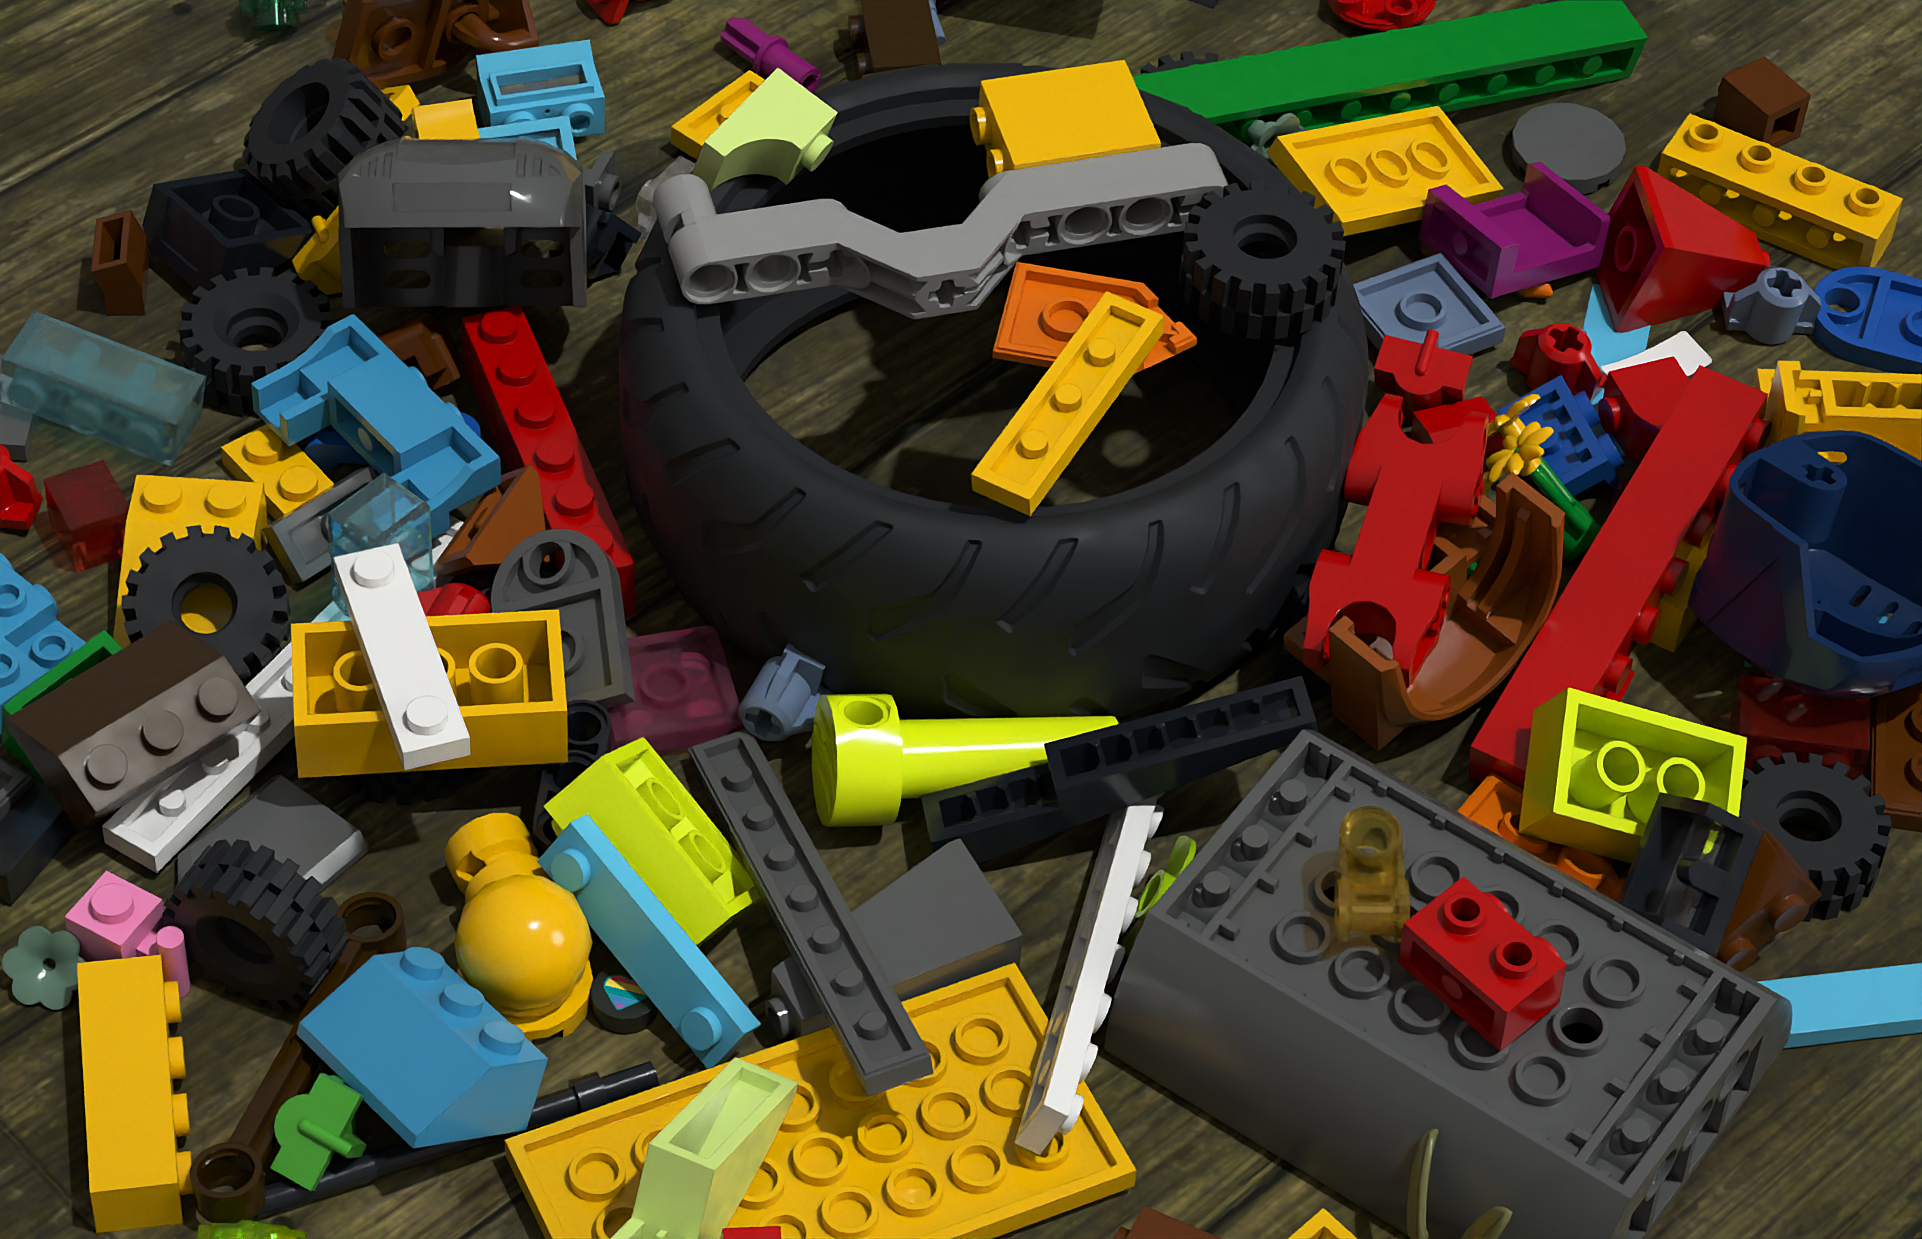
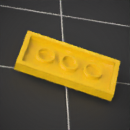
M1439 106L1277 136L1266 152L1282 174L1300 193L1306 191L1315 196V209L1326 204L1334 212L1332 223H1341L1344 230L1343 236L1422 220L1428 189L1447 184L1472 205L1497 199L1504 190Z

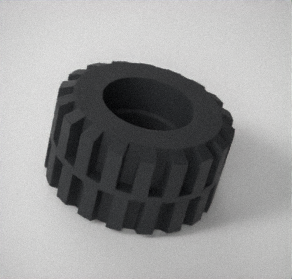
M336 57L332 61L326 58L318 60L312 66L306 65L297 70L293 76L287 77L271 95L267 96L249 124L251 129L244 138L243 145L246 147V150L243 153L244 161L249 165L248 169L303 218L307 216L311 220L314 216H321L323 218L325 215L330 216L339 205L338 173L358 153L380 143L401 138L405 133V123L401 120L403 115L400 109L352 62L348 63L344 58Z

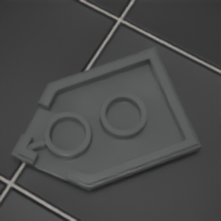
M274 776L178 854V883L208 845L212 847L216 841L226 839L232 846L236 839L249 841L252 850L255 852L261 845L275 850L274 859L282 863L287 858L300 865L296 871L305 879L313 876L323 885L319 891L320 893L368 853L369 844L359 829L284 776Z

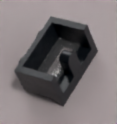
M1660 792L1617 902L1698 949L1716 957L1765 830L1709 802Z

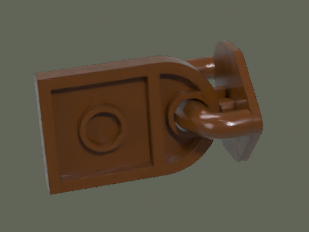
M347 0L332 60L337 57L344 58L348 63L352 62L379 89H384L440 75L458 64L470 51L475 55L538 47L539 39L529 0Z

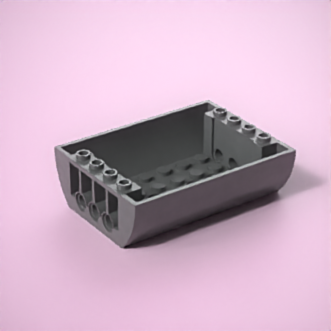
M1303 729L1148 912L1129 954L1115 993L1106 1030L1104 1050L1408 1235V1187L1414 1155L1419 1141L1425 1132L1437 1128L1439 1133L1433 1153L1427 1192L1426 1224L1429 1239H1461L1465 1231L1480 1215L1495 1206L1506 1207L1513 1212L1510 1221L1498 1239H1645L1788 1043L1793 1012L1790 1001L1324 735L1314 730ZM1463 876L1483 893L1487 892L1496 896L1504 904L1509 915L1534 937L1539 936L1550 942L1559 953L1561 960L1567 964L1559 1004L1502 1051H1498L1398 963L1401 938L1389 935L1382 928V925L1387 921L1397 919L1407 921ZM1344 885L1356 891L1359 898L1352 903L1339 904L1329 900L1323 892L1329 887ZM1582 1023L1596 1031L1599 1038L1586 1044L1575 1043L1566 1038L1561 1029L1569 1024Z

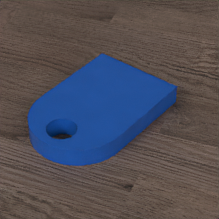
M1857 266L1834 271L1817 284L1814 292L1820 297L1822 307L1816 317L1815 328L1812 334L1826 350L1846 361L1885 372L1922 374V279L1879 268ZM1828 305H1842L1852 312H1838L1831 309Z

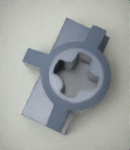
M1765 266L1755 283L1735 293L1723 292L1721 297L1726 330L1746 331L1755 340L1772 345L1786 342L1793 333L1812 334L1815 328L1816 317L1822 307L1820 297L1807 285L1799 274L1776 266Z
M788 643L782 656L772 657L765 662L739 705V717L745 728L757 738L766 741H783L790 735L813 731V719L821 695H835L828 688L822 686L826 665L805 655Z

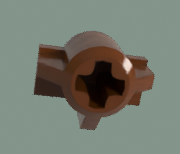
M423 313L377 335L406 366H413L421 372L432 391L461 377L455 362L461 360L462 357L445 323L443 322L438 325L429 314Z

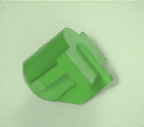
M320 1073L309 1094L294 1096L287 1100L279 1109L275 1118L274 1129L281 1148L270 1168L304 1188L315 1191L333 1156L340 1154L346 1158L361 1157L367 1144L355 1134V1113L364 1095L350 1088L338 1075L328 1076L325 1073Z

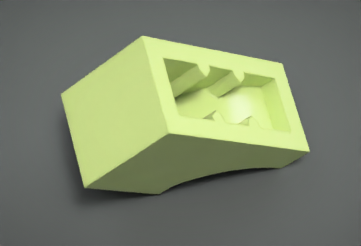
M777 68L704 141L692 175L700 177L707 184L710 192L729 179L750 174L777 177L787 185L803 167L812 172L827 156L834 143L827 136L838 112L781 69Z

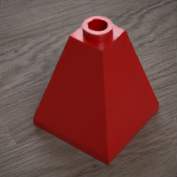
M1635 165L1608 213L1610 224L1600 267L1594 269L1615 331L1624 333L1721 307L1723 292L1735 293L1755 283L1765 266H1770V256L1767 251L1761 250L1754 232L1648 167Z

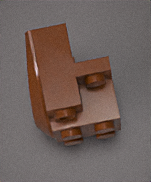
M1512 472L1496 485V504L1485 495L1482 496L1472 527L1441 521L1426 569L1431 572L1451 575L1452 580L1448 608L1437 645L1427 657L1410 688H1406L1400 664L1396 660H1392V646L1389 642L1374 634H1355L1354 622L1343 616L1328 629L1330 657L1328 664L1324 665L1322 669L1308 667L1331 686L1332 714L1379 752L1406 727L1421 724L1424 726L1430 722L1452 717L1470 708L1488 695L1520 662L1550 613L1557 596L1561 578L1565 512ZM1481 557L1473 573L1467 580V568L1470 567L1475 561H1477ZM1308 614L1284 634L1285 649L1303 664V644Z

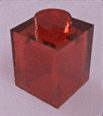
M101 460L43 479L50 524L76 573L122 558L129 505L105 461Z

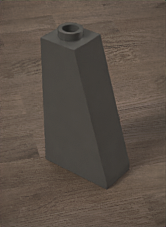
M960 838L948 842L851 912L901 1002L1015 963L1020 970L1023 934ZM792 955L774 967L771 975V999L765 1001V1012L775 1036L780 1040L787 1038L790 1041L830 1027Z

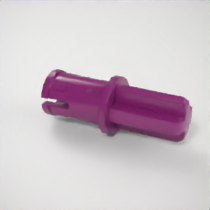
M732 17L726 22L725 29L720 34L722 43L752 64L755 74L762 78L769 77L779 68L808 91H816L821 81L820 69L809 64L788 49V43L784 38L780 36L770 37L745 18Z

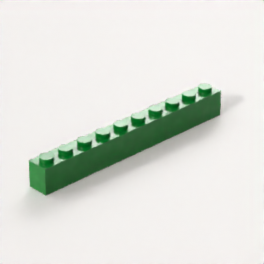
M1561 0L1499 12H1487L1482 15L1460 19L1442 20L1409 28L1391 29L1386 32L1341 38L1313 45L1295 46L1268 53L1244 55L1217 62L1193 64L1188 67L1155 73H1142L1132 77L1137 89L1188 107L1193 113L1201 114L1248 147H1251L1254 143L1247 138L1246 134L1252 123L1257 120H1262L1265 123L1276 122L1286 113H1292L1298 117L1300 125L1308 131L1439 106L1443 112H1449L1630 78L1648 37L1622 0Z

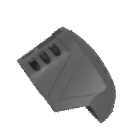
M522 135L518 138L412 139L409 136H404L380 143L358 153L338 173V238L343 308L407 306L501 307L516 305L587 307L585 173L582 165L567 151L544 141ZM402 227H422V228H402ZM445 227H504V246H445ZM420 240L429 244L430 253L425 258L390 257L384 253V246L387 242ZM526 240H552L561 242L563 252L560 256L532 258L524 256L521 247ZM419 270L426 271L430 275L431 280L425 288H396L387 286L384 278L389 272ZM527 270H551L561 272L564 280L561 286L532 288L526 287L522 283V275Z

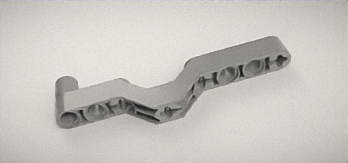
M1188 143L998 173L988 179L981 187L978 195L980 204L963 224L904 233L896 232L850 212L841 202L834 199H817L717 214L707 184L700 177L692 174L676 175L660 183L654 191L652 201L665 241L669 245L668 250L683 296L690 302L714 304L837 285L907 317L921 319L977 310L1021 256L1184 231L1185 222L1188 223L1189 212L1193 206L1202 207L1203 197L1212 191L1222 198L1224 186L1228 185L1212 149L1201 143Z

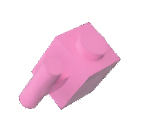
M105 871L64 917L66 930L74 934L79 941V956L86 962L161 954L165 982L178 981L180 997L185 996L189 992L190 980L184 934L178 927H166V923L163 922L162 913L164 908L162 899Z

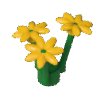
M1530 394L1513 403L1509 407L1507 414L1496 416L1494 421L1488 425L1487 440L1495 433H1500L1504 438L1503 445L1505 449L1492 454L1486 459L1485 465L1490 471L1483 473V495L1486 496L1493 482L1502 477L1506 472L1508 475L1512 472L1516 475L1520 473L1521 476L1529 475L1547 498L1565 512L1563 558L1569 563L1587 550L1602 526L1571 495L1542 457L1544 449L1539 445L1554 432L1552 427L1546 426L1541 428L1538 422H1531L1525 426L1520 420L1519 416L1540 399L1538 394Z

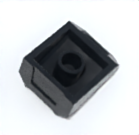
M247 169L153 184L142 224L151 257L157 256L185 280L193 288V291L199 286L210 291V279L222 274L226 281L233 280L234 270L247 268L248 276L260 275V267L274 268L298 254L316 232L313 225Z

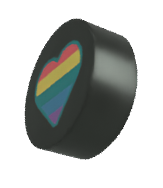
M622 964L606 968L594 979L591 987V1009L597 1022L606 1029L618 1033H633L648 1027L656 1019L659 1009Z

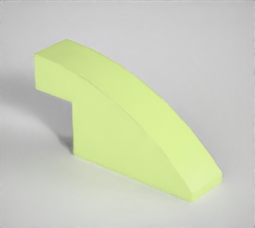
M735 1057L649 1143L632 1217L611 1239H719L722 1228H726L760 1168L795 1097L799 1082Z

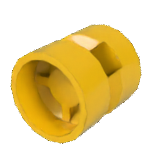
M491 813L475 818L462 826L449 839L444 850L446 865L457 887L465 895V903L485 884L517 874L543 876L553 881L537 862L539 860L538 850L525 824L518 816L509 813Z

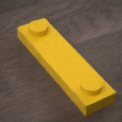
M1106 291L971 473L972 491L1031 516L1164 333V315Z

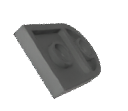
M569 529L542 531L520 542L505 557L495 575L491 591L492 613L559 609L566 702L586 699L597 702L605 709L635 702L621 584L613 560L588 536ZM564 551L565 562L562 569L553 577L540 578L539 570L544 558L552 552Z

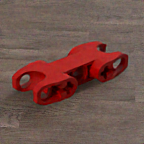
M1386 393L1368 422L1359 432L1347 469L1344 501L1368 506L1353 555L1322 549L1309 583V612L1303 644L1304 666L1322 669L1324 665L1328 664L1330 660L1328 629L1343 616H1346L1354 622L1355 634H1374L1389 642L1392 646V660H1396L1400 664L1405 686L1410 688L1427 657L1437 645L1451 592V575L1431 572L1426 569L1441 521L1466 527H1472L1484 493L1483 465L1488 437L1489 414L1471 410L1469 414L1465 415L1462 425L1452 438L1439 444H1421L1407 438L1402 431L1404 414L1401 409L1403 397Z

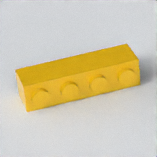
M161 954L77 963L89 1187L96 1233L183 1224L181 1195L193 1194L190 1180L191 1151L178 1152L177 1137L190 1135L187 1093L174 1094L173 1079L186 1078L182 1036L170 1037L169 1023L182 1022L178 981L165 982Z

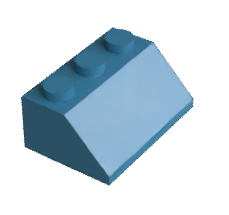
M411 947L403 952L373 955L299 1022L296 1033L353 1090L364 1095L363 1100L413 1149L526 1130L548 1062V1058L525 1037L523 1031L508 1022L484 999L483 994L479 990L471 987L452 970L440 954L430 948Z

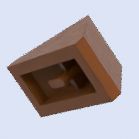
M527 465L501 475V484L483 494L432 566V569L440 577L466 576L496 571L515 546L536 533L546 531L538 472L531 465ZM549 555L544 558L541 565L550 562Z

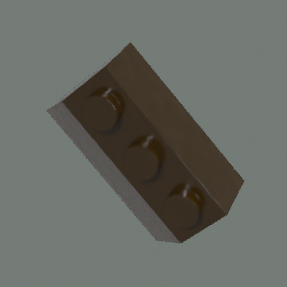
M170 620L5 719L4 723L74 827L80 833L241 734L257 717L261 709L223 654Z

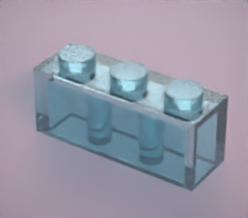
M34 311L2 357L0 402L11 405L20 411L32 413L61 424L80 434L89 435L121 447L135 455L147 457L171 467L201 419L206 376Z

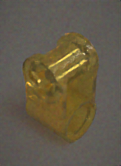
M1371 805L1357 807L1346 814L1341 821L1334 867L1336 942H1348L1351 935H1393L1396 942H1401L1403 924L1410 919V893L1408 880L1405 879L1401 825L1391 812L1382 807ZM1370 848L1376 850L1378 853H1365L1358 849Z

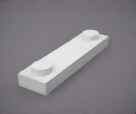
M395 543L333 557L335 577L403 769H413L471 755L470 736L399 544Z

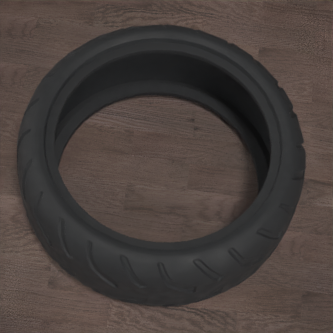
M1021 63L928 64L862 75L861 79L851 82L845 79L811 92L838 112L827 136L834 143L821 164L812 172L803 167L787 185L777 177L762 174L742 175L729 179L710 192L716 213L724 214L817 199H834L841 202L848 211L899 233L963 224L980 204L978 197L980 189L989 179L987 151L984 145L977 146L975 144L970 127V110L979 106L980 81L1057 69L1041 65L1023 66ZM1138 89L1160 139L1161 148L1188 143L1207 145L1215 153L1228 185L1237 183L1241 191L1249 190L1250 181H1264V190L1276 191L1277 183L1291 186L1290 195L1297 198L1300 196L1299 190L1279 169L1271 165L1264 156L1201 114L1193 113L1188 107ZM657 218L635 262L637 274L630 279L627 286L619 341L620 443L628 490L645 534L681 594L705 621L745 655L753 657L762 667L768 659L782 656L787 644L790 643L795 649L826 665L822 686L828 688L835 695H892L897 706L899 720L1108 716L1110 713L1122 718L1190 691L1192 683L1198 680H1202L1205 683L1209 682L1252 652L1253 642L1260 635L1268 638L1304 595L1321 550L1332 551L1348 506V502L1344 501L1345 479L1358 434L1362 429L1369 375L1366 330L1359 299L1349 272L1343 262L1335 306L1330 305L1329 315L1322 322L1313 318L1312 328L1301 334L1294 326H1291L1288 329L1287 338L1274 339L1271 330H1261L1260 339L1246 338V328L1236 326L1233 334L1219 330L1221 319L1217 317L1209 323L1205 322L1198 316L1199 304L1189 307L1185 301V288H1180L1179 285L1184 231L1021 256L1017 262L1144 283L1159 299L1158 306L1174 323L1182 322L1197 337V345L1184 352L1209 375L1227 399L1238 419L1232 428L1210 448L1185 465L1154 481L1118 494L1086 502L1037 507L1032 515L1028 516L1013 508L966 506L934 501L898 492L844 470L802 445L779 426L758 404L743 381L769 350L791 332L818 315L862 296L837 285H830L714 304L690 302L683 296L668 250L669 245L665 241ZM1246 252L1250 256L1261 259L1279 258L1274 254L1266 252ZM1016 263L1001 281L1012 280Z

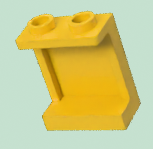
M1125 60L980 81L979 106L970 110V127L973 140L977 146L984 145L987 151L989 179L998 173L1009 170L1161 148L1160 139Z

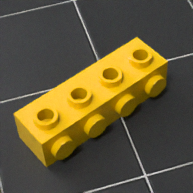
M1690 113L1663 150L1657 174L1756 234L1757 238L1835 270L1857 266H1876L1892 240L1903 198L1883 191L1873 185L1865 184L1820 164L1810 162L1765 142L1755 140Z

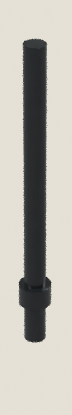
M651 1061L602 1077L595 1071L568 1080V1088L537 1097L526 1130L414 1149L406 1141H402L362 1154L358 1158H350L328 1165L315 1191H310L290 1179L267 1185L266 1202L255 1217L258 1219L658 1087L657 1073Z

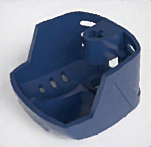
M1845 430L1816 431L1795 435L1751 453L1738 464L1730 477L1724 503L1719 511L1715 531L1711 536L1707 556L1696 573L1687 606L1719 640L1752 666L1782 684L1807 695L1826 699H1866L1895 692L1922 682V461L1872 435ZM1817 452H1844L1847 460L1845 462H1830ZM1857 597H1866L1860 606H1852ZM1885 614H1893L1887 623H1879Z

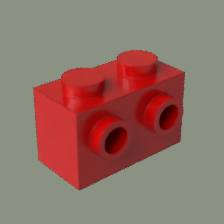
M1464 876L1403 924L1398 963L1498 1051H1502L1559 1004L1567 964L1561 960L1557 950L1546 939L1539 936L1534 937L1509 915L1504 904L1496 896L1487 892L1483 893Z

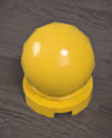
M517 874L485 884L464 905L454 938L459 965L457 974L471 987L479 990L483 994L484 999L508 1022L520 1028L531 1043L533 1039L550 1037L563 1030V1038L572 1034L588 1015L593 984V975L588 957L592 946V938L588 921L575 896L570 891L543 876Z

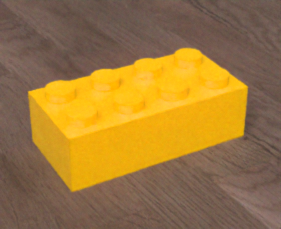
M559 609L426 616L470 736L471 755L408 770L403 769L352 622L333 621L291 624L293 715L298 778L568 762L567 702Z

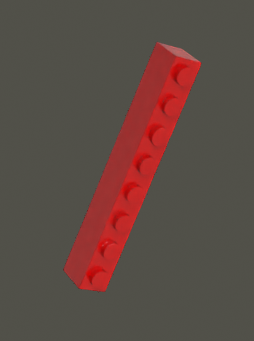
M1701 365L1698 366L1471 744L1469 779L1481 784L1491 772H1495L1524 790L1533 710L1568 687L1604 698L1609 691L1616 694L1620 692L1632 668L1633 659L1629 657L1637 642L1647 645L1658 626L1661 610L1657 608L1664 594L1672 597L1677 595L1688 573L1689 562L1686 561L1693 547L1702 550L1709 541L1717 521V515L1713 513L1720 501H1724L1731 475L1738 464L1747 457L1748 453L1751 454L1763 449L1772 426V422L1764 419L1768 393Z

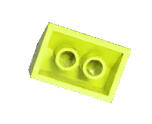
M644 737L601 756L544 805V808L553 818L551 825L557 837L570 822L588 814L698 948L762 899L738 853Z

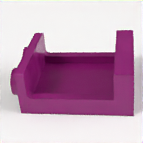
M1538 161L1528 164L1523 188L1520 192L1472 205L1447 184L1428 189L1419 240L1436 254L1442 253L1460 274L1487 296L1494 298L1600 267L1610 217Z

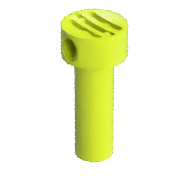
M889 694L821 695L816 705L812 731V778L817 813L822 825L826 827L893 825L898 816L901 799L921 798L920 796L1047 763L1045 743L1119 723L1114 716L899 720L897 706L892 695Z

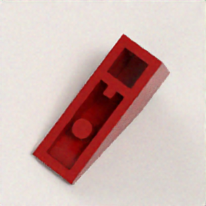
M1672 356L1608 372L1603 398L1598 402V416L1601 420V426L1606 433L1613 434L1625 456L1639 465L1690 381L1676 358ZM1723 500L1720 501L1716 510L1713 513L1716 514L1717 517L1724 503Z

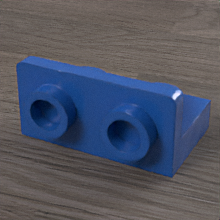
M1562 375L1497 410L1499 415L1507 414L1509 407L1513 403L1530 394H1538L1540 399L1531 405L1519 418L1525 426L1531 422H1538L1541 428L1546 426L1552 427L1554 430L1552 435L1539 445L1544 449L1542 457L1571 495L1575 496L1604 479L1614 496L1625 490L1615 470L1625 465L1608 433L1596 438L1591 428L1601 423L1598 414L1584 390L1574 396L1572 395ZM1539 488L1541 494H1542L1545 498H1547V496H1546V495L1541 491V489Z

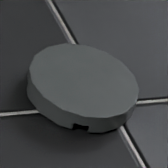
M1549 103L1532 108L1518 119L1512 132L1510 153L1512 163L1518 171L1520 166L1526 171L1528 164L1539 161L1583 195L1597 191L1598 184L1605 183L1608 180L1609 184H1611L1618 178L1624 163L1626 145L1624 134L1614 121L1599 111L1575 103Z

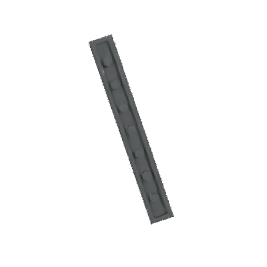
M743 729L688 748L691 767L866 1096L869 1097L934 1074L931 1056L753 734L747 729Z

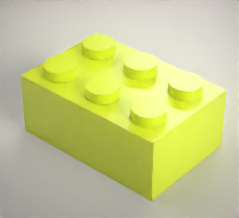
M1568 687L1533 710L1518 833L1632 864L1660 792L1709 802L1739 817L1747 738ZM1712 834L1703 860L1714 852L1720 837L1719 835Z

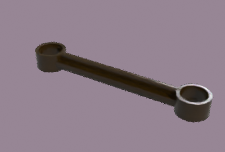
M365 892L350 897L339 906L335 916L345 918L347 930L343 935L348 937L347 946L309 998L229 1141L205 1149L195 1158L191 1165L190 1180L196 1209L205 1220L223 1226L237 1225L252 1219L263 1208L267 1198V1190L262 1167L277 1142L274 1129L276 1115L287 1100L304 1093L322 1061L296 1034L299 1022L373 955L405 951L407 938L403 910L399 902L393 897L379 892ZM367 925H384L390 928L386 932L373 937H359L352 934L357 929ZM238 1175L250 1179L246 1185L231 1192L220 1193L206 1189L212 1182L225 1176Z

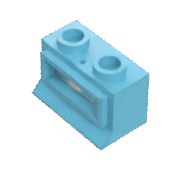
M590 39L476 55L478 106L485 127L569 115L573 138L605 134V96L593 62Z

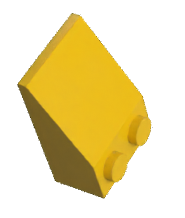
M136 475L126 520L113 639L122 648L131 644L124 625L126 621L122 611V595H128V587L125 581L130 570L138 572L142 566L139 556L147 547L154 553L163 547L160 538L173 531L177 540L188 536L186 527L201 525L204 534H214L215 525L228 527L231 536L237 539L244 533L254 539L256 548L262 552L266 549L267 538L262 529L268 525L264 483ZM201 587L193 590L184 599L181 607V618L185 625L191 630L203 634L213 633L222 629L228 623L232 614L230 598L222 590L215 587Z

